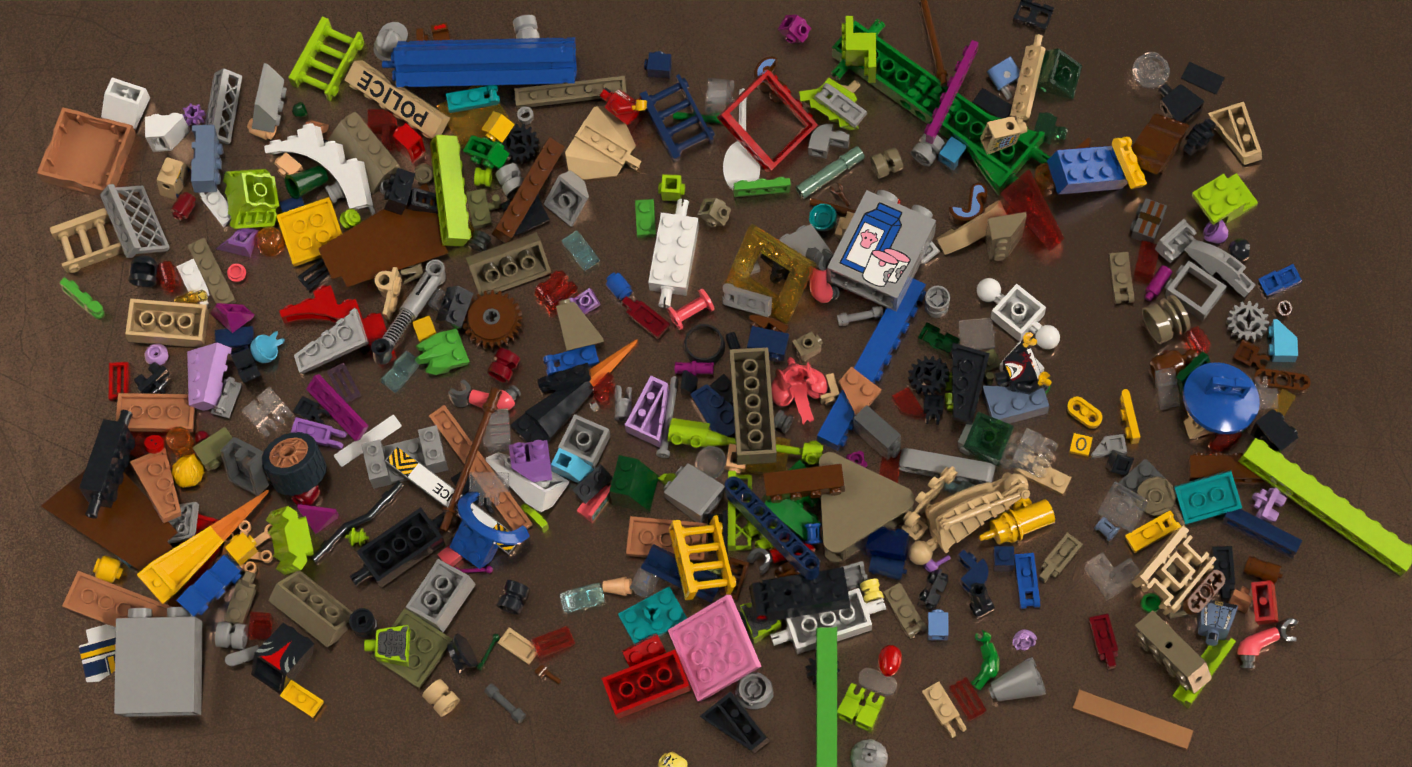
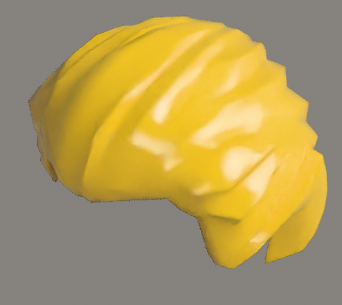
M195 454L185 455L173 464L171 474L178 486L182 488L195 486L201 482L202 476L205 474L204 465Z

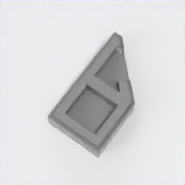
M1124 434L1105 436L1092 452L1091 459L1109 457L1112 450L1127 454Z

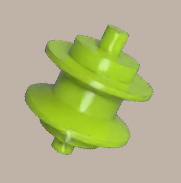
M348 209L340 215V223L346 229L353 228L361 221L359 213L354 209Z
M353 527L349 535L345 536V538L349 539L352 547L355 543H359V546L362 547L365 541L369 540V536H366L363 528L358 532Z

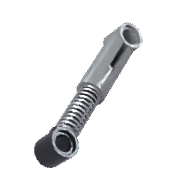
M431 260L427 263L426 271L400 307V312L394 322H392L381 339H377L372 343L371 350L376 363L382 365L391 361L395 343L401 338L402 333H404L411 320L417 318L436 288L445 282V267L440 260Z

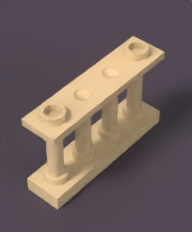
M106 208L50 227L56 241L61 240L67 262L61 264L66 273H75L83 267L124 253L120 242L110 246L104 224L111 221ZM93 227L97 228L103 249L92 252L86 231ZM79 234L85 255L74 258L68 240L69 236Z

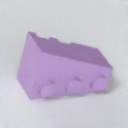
M214 343L187 351L189 406L202 411L212 409L216 405L218 406L224 384L222 383L223 373L227 371L228 367L225 365L227 355L231 354L232 348L220 343Z
M650 376L625 423L627 433L659 448L669 394L668 383Z

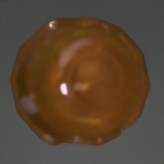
M273 226L264 227L256 234L255 243L262 255L271 257L283 251L285 240L278 228Z

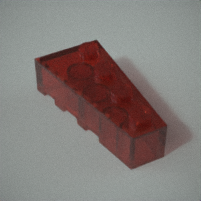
M1030 169L1000 193L1002 199L1015 214L1026 212L1025 225L1048 252L1065 239Z

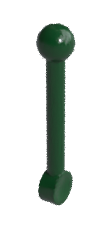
M493 634V640L483 659L478 664V670H482L495 642L500 639L498 634Z

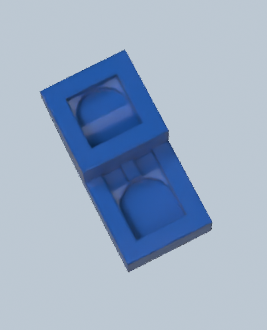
M1294 264L1278 272L1273 271L1258 279L1267 296L1302 282Z

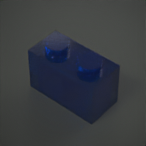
M884 526L868 536L866 545L867 555H878L883 558L906 561L910 543L909 533L902 529H895L893 531L887 530Z

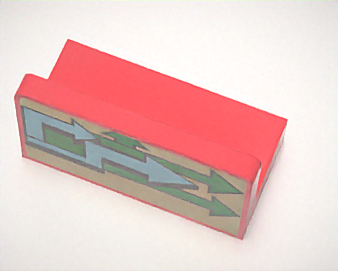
M606 485L586 504L582 502L576 510L577 513L593 523L611 500L609 492L611 485L609 487Z

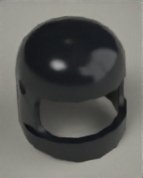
M145 255L135 257L130 266L129 283L139 287L155 286L158 269L155 259Z

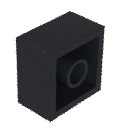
M1274 408L1255 422L1250 433L1254 439L1263 440L1268 444L1269 448L1280 452L1283 456L1294 449L1299 439L1296 429L1289 426L1285 422L1284 416L1280 412H1276Z

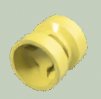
M878 579L866 580L860 584L866 603L880 598L884 599L883 593L879 590L880 584Z

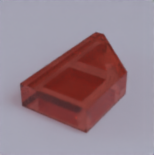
M909 387L892 396L893 401L902 414L925 419L926 414H923L924 410Z

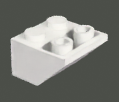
M111 78L104 94L101 118L132 125L136 130L150 99L146 88Z
M153 114L145 117V138L153 152L171 151L190 133L183 114Z

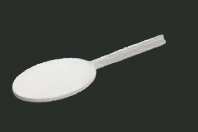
M744 88L739 89V95L745 90ZM747 97L739 104V124L745 131ZM738 141L733 143L727 150L723 162V173L727 185L733 190L734 183L740 180L751 182L759 179L761 166Z

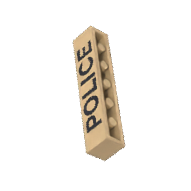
M363 60L354 61L345 78V81L350 83L349 86L351 88L362 91L366 98L377 101L381 108L389 109L395 117L404 119L410 127L421 130L422 134L429 139L434 138L436 135H442L450 120L448 116L404 87H396L395 81Z

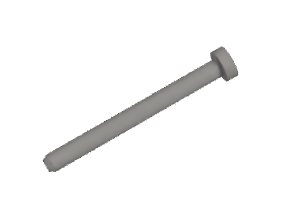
M673 376L670 381L660 449H657L656 456L661 458L670 457L668 432L673 418L678 386V377Z

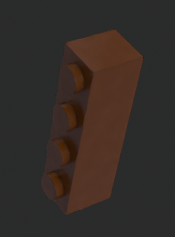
M1193 453V455L1189 456L1188 482L1231 470L1236 484H1267L1264 479L1238 462L1243 453H1233L1232 455H1224L1223 453H1213L1212 455Z
M842 464L763 474L767 502L771 501V503H780L784 499L797 501L801 500L802 497L808 496L810 498H819L823 494L836 496L840 495L841 492H845Z

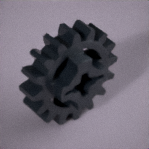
M1207 118L1203 123L1196 124L1186 136L1185 140H1187V143L1184 145L1183 150L1190 156L1198 150H1203L1214 136L1212 132L1215 129L1216 123Z
M515 124V128L509 132L503 143H501L505 146L504 150L509 153L507 161L512 158L513 163L520 160V163L523 164L524 159L529 162L530 156L536 157L535 151H539L538 144L540 142L539 138H537V133L533 132L532 127L526 129L525 124H523L520 128L518 124ZM529 138H530L531 141H532V142H531V146H529V143H528V142H529ZM508 142L510 143V149L507 148Z
M924 356V361L917 359L918 364L911 365L913 370L908 371L910 376L908 380L911 383V388L916 389L917 394L923 392L924 396H927L928 393L934 396L935 391L941 393V387L947 388L945 382H950V371L947 369L946 362L943 363L941 358L935 360L934 356L931 359Z

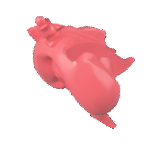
M789 357L786 369L782 371L780 369L775 370L776 377L771 383L772 401L779 407H785L795 398L798 412L804 425L807 420L809 422L814 421L807 394L814 399H819L820 395L827 393L828 382L820 371L811 367L810 362H807V366L795 363L792 357Z

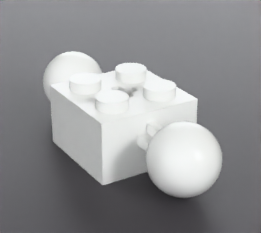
M985 278L978 283V297L982 301H994L998 304L992 310L991 319L1015 339L1021 342L1025 333L1031 331L1035 334L1037 344L1041 348L1049 350L1058 345L1060 341L1059 331L1054 326H1042L1038 323L1045 315L1046 307L1018 284L1005 296L1001 293L1000 284L993 278Z

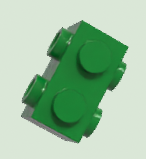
M471 135L463 152L471 157L470 161L477 165L482 163L489 169H493V167L497 169L502 168L509 156V153L504 150L505 146L497 141L492 142L485 137L480 138Z

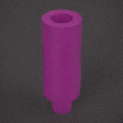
M1164 265L1160 266L1145 289L1147 293L1144 297L1145 300L1151 302L1153 297H1158L1173 273L1171 269Z

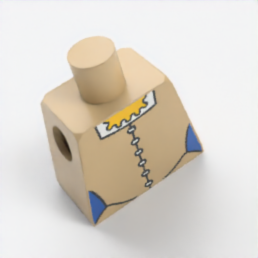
M168 157L165 159L157 177V185L161 196L177 200L191 171L185 163Z

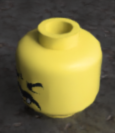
M675 752L663 754L658 761V767H687L688 765L687 760Z

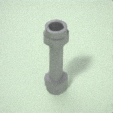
M875 306L869 311L849 315L846 312L837 315L838 325L846 326L849 324L848 322L873 317L874 320L880 319L884 314L882 306Z

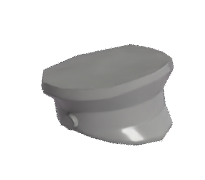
M752 672L738 680L735 695L745 708H764L773 698L772 682L763 674Z

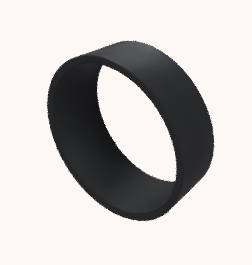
M699 324L688 331L683 345L684 353L691 362L716 363L724 354L725 341L720 331L714 326ZM698 329H711L720 335L721 346L713 356L699 358L689 351L687 338Z

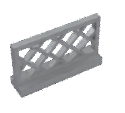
M114 184L107 185L100 194V197L126 258H133L136 254L168 251L170 249L144 186L115 187ZM139 192L142 199H138L132 193ZM118 193H121L122 195L127 197V199L125 201L122 200L119 197ZM129 199L138 204L137 208L127 203ZM140 206L147 210L148 216L139 211ZM125 208L134 213L132 217L126 213ZM136 215L145 220L143 224L134 219ZM147 222L154 226L155 231L145 226ZM131 223L140 228L139 233L133 229ZM142 231L151 235V239L149 240L141 235ZM156 238L157 240H159L162 246H158L157 244L152 242L153 239ZM138 239L147 244V246L141 247Z

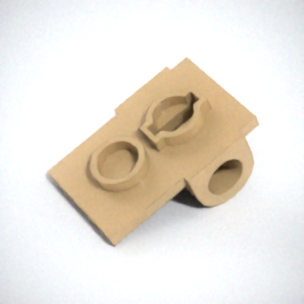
M393 267L392 272L381 271L375 277V284L378 290L386 298L383 316L390 323L393 312L396 311L397 296L399 295L402 281L396 267Z

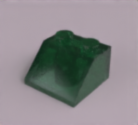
M1059 48L1046 50L1037 87L1045 93L1073 99L1082 65Z
M978 412L963 447L980 460L999 467L1013 434L1014 426Z

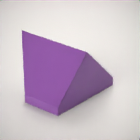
M240 228L216 249L251 257L259 230Z

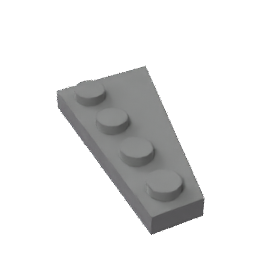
M356 308L352 309L349 315L344 319L338 320L336 325L330 330L324 331L321 334L322 336L316 341L306 345L294 355L299 373L304 374L369 344L358 310Z

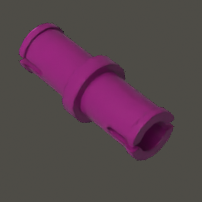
M675 362V374H682L684 370L695 376L697 374H714V362Z

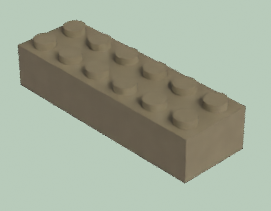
M768 347L730 350V372L737 465L776 463L777 452Z

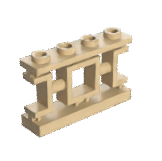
M1184 525L1170 535L1131 582L1136 588L1141 586L1143 592L1152 588L1163 599L1158 607L1164 609L1163 614L1165 616L1171 612L1174 614L1181 608L1182 605L1180 603L1182 600H1185L1192 592L1191 589L1200 583L1203 579L1202 576L1208 574L1214 568L1212 564L1216 560L1214 556L1210 558L1207 551L1199 556L1188 545L1193 537L1187 535L1189 530ZM1177 546L1184 556L1181 557L1177 552L1169 554ZM1190 560L1196 566L1203 563L1194 575L1195 570L1188 564ZM1172 562L1185 573L1179 582L1166 570ZM1156 571V574H1157L1163 581L1160 583L1155 577L1152 578V579L1149 580V581H1147V580H1148V579L1151 577V575ZM1170 587L1174 592L1181 588L1182 590L1174 598L1167 588Z

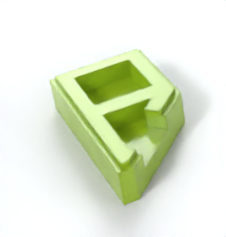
M525 503L521 506L526 516L543 533L549 529L547 521L535 509L530 508Z

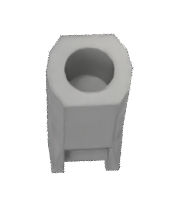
M256 645L240 650V652L228 654L225 657L226 664L235 666L253 660L254 653L259 646Z

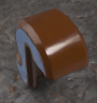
M770 56L762 59L754 70V80L766 70L773 72L778 65V58ZM778 80L782 85H785L787 87L786 84ZM764 81L757 86L758 90L769 92L771 101L782 103L780 98Z
M982 183L971 185L968 209L949 207V219L954 224L963 226L983 213L982 202L985 203L987 201L986 186Z

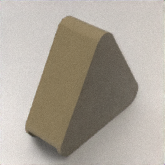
M827 452L819 459V466L842 464L845 492H841L840 495L836 496L823 494L820 497L823 554L828 561L839 563L904 523V516L909 511L913 513L915 498L909 488L838 454Z

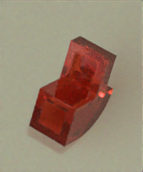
M368 109V127L374 134H382V144L387 150H392V144H395L393 134L398 128L396 118L387 110Z

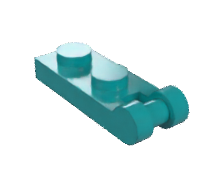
M487 85L480 88L446 93L449 113L499 104L500 98L497 96L498 86ZM484 95H490L489 98H484Z

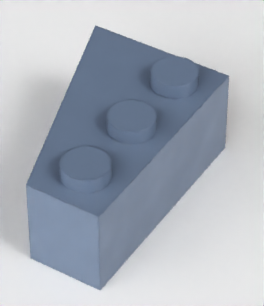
M192 125L195 142H192L194 159H191V183L194 193L217 192V184L221 182L219 169H222L220 155H223V144L219 143L215 125Z

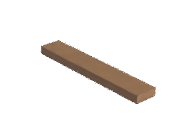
M1079 690L1073 706V710L1186 751L1193 734L1191 729Z

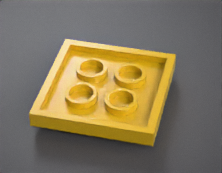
M330 197L277 215L294 267L321 258L322 256L318 248L342 234Z

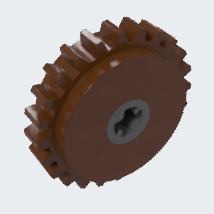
M491 290V294H487L484 291V296L482 297L480 294H477L478 299H471L472 304L469 305L463 322L465 323L463 328L467 330L465 332L466 336H470L471 342L476 340L477 346L482 343L484 349L487 348V345H490L491 350L494 349V345L501 348L502 343L508 346L507 341L509 339L514 341L513 335L518 336L519 332L517 329H522L520 322H523V318L520 316L522 312L519 309V304L515 303L513 297L509 299L508 293L502 296L501 291L498 294H495L494 290Z

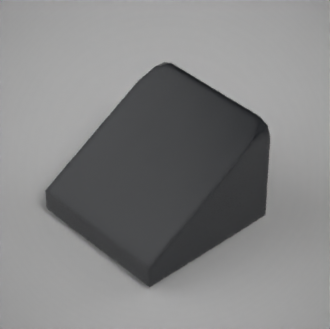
M684 370L680 386L681 393L683 395H691V393L697 390L698 378Z
M1112 450L1106 463V468L1110 472L1126 476L1130 471L1134 458Z

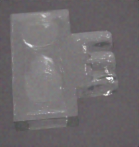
M1263 376V384H1260V377H1255V386L1260 400L1259 410L1279 409L1278 389H1268L1267 376Z
M470 472L469 492H479V505L483 506L484 498H487V506H491L492 498H494V505L499 506V492H509V473Z

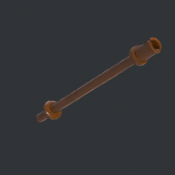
M491 387L488 398L482 405L484 414L448 507H443L442 509L446 514L440 530L447 532L452 517H457L459 514L455 509L491 414L498 410L497 404L502 391L497 388Z

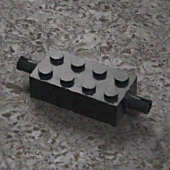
M121 410L118 421L103 419L79 487L89 502L85 515L89 518L96 519L101 506L112 508L113 502L117 499L119 484H122L125 467L129 465L130 452L135 447V439L128 429L133 414L128 410Z
M420 507L357 550L356 552L364 563V567L349 576L354 585L358 586L368 577H373L380 588H382L443 546L445 542L439 533V529L446 513L443 512L434 519H429Z

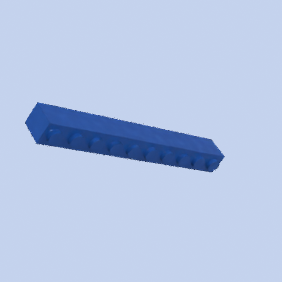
M914 278L897 312L889 308L885 310L854 367L856 371L874 384L876 381L879 382L884 373L882 369L884 365H889L892 359L890 354L893 349L897 350L901 342L899 338L902 333L905 334L910 325L908 321L911 317H915L919 301L923 302L925 299L926 284ZM843 390L840 392L817 434L818 442L836 451L839 450L840 446L844 447L848 436H846L848 431L854 429V411L848 403Z

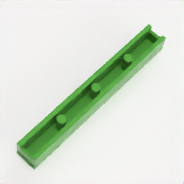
M837 627L816 629V767H837Z

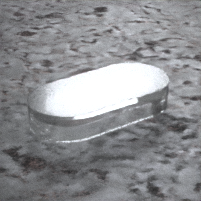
M865 668L859 673V684L865 689L885 696L892 695L897 689V681L893 676L886 677L880 671L871 668Z

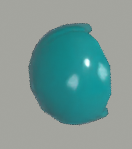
M829 204L816 205L809 213V223L817 231L826 232L836 225L837 213Z

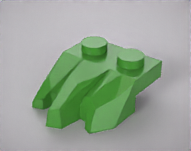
M457 329L439 332L415 346L417 350L423 351V354L417 356L414 360L418 364H428L426 373L433 375L448 373L450 369L466 366L470 362Z

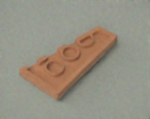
M164 447L159 453H149L130 461L133 472L162 522L165 523L180 517L181 510L166 448Z

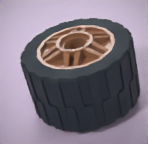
M291 432L281 435L267 446L262 455V466L273 488L283 495L293 496L310 491L321 482L326 473L327 466L315 439L307 433Z

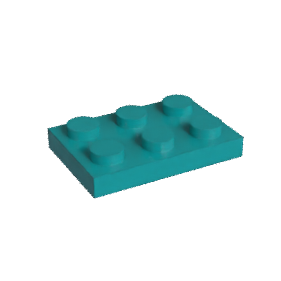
M1231 470L1174 486L1185 524L1242 508Z

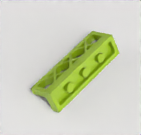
M728 471V478L735 476L741 480H748V487L752 490V475H736V471ZM729 500L728 551H752V537L750 538L744 532L746 526L741 529L736 524V520L743 514ZM743 534L748 539V546H736V539Z
M1233 638L1229 641L1218 639L1217 645H1209L1202 654L1201 658L1206 662L1211 677L1235 645L1236 641ZM1180 685L1172 698L1189 709L1205 685L1195 694L1189 689L1186 691Z

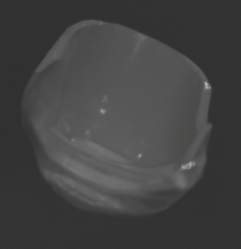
M704 447L696 456L695 467L715 479L724 472L726 456L718 447Z

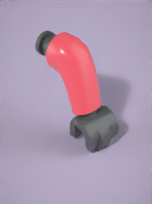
M814 247L808 248L806 251V258L812 263L809 288L814 299L820 303H828L830 300H836L839 297L838 287L827 283V267L834 254L827 249H823L821 253Z
M464 379L460 381L463 391H456L454 388L448 391L449 399L457 407H465L472 404L482 408L489 393L474 389L471 391L470 384ZM510 385L509 389L505 391L500 390L502 394L497 404V412H505L515 406L514 401L521 393L514 385Z
M1287 618L1281 620L1273 628L1246 637L1237 648V655H1241L1240 661H1243V665H1240V668H1255V665H1253L1255 656L1259 655L1262 648L1279 639L1289 642L1296 641V637H1290L1286 634V627L1288 625L1296 626L1299 621Z

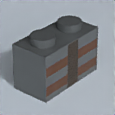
M1147 198L1144 204L1140 203L1136 212L1139 215L1138 219H1133L1130 230L1133 231L1131 238L1153 245L1167 205Z

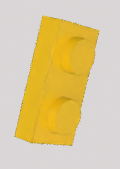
M293 680L288 683L280 695L282 699L311 718H314L324 704L322 699Z

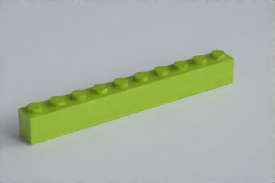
M1255 438L1238 462L1399 576L1407 572L1411 566L1412 545L1402 542L1395 533L1385 530L1378 521L1368 518L1362 510L1351 506L1348 500L1337 496L1330 487L1320 484L1314 476L1303 472L1297 464L1286 460L1283 454L1269 448L1268 444L1263 440Z

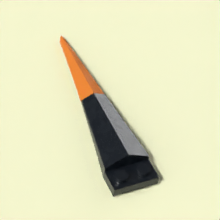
M638 339L590 369V381L557 392L555 391L526 410L522 416L511 424V428L525 443L535 440H547L549 444L593 391L636 346Z

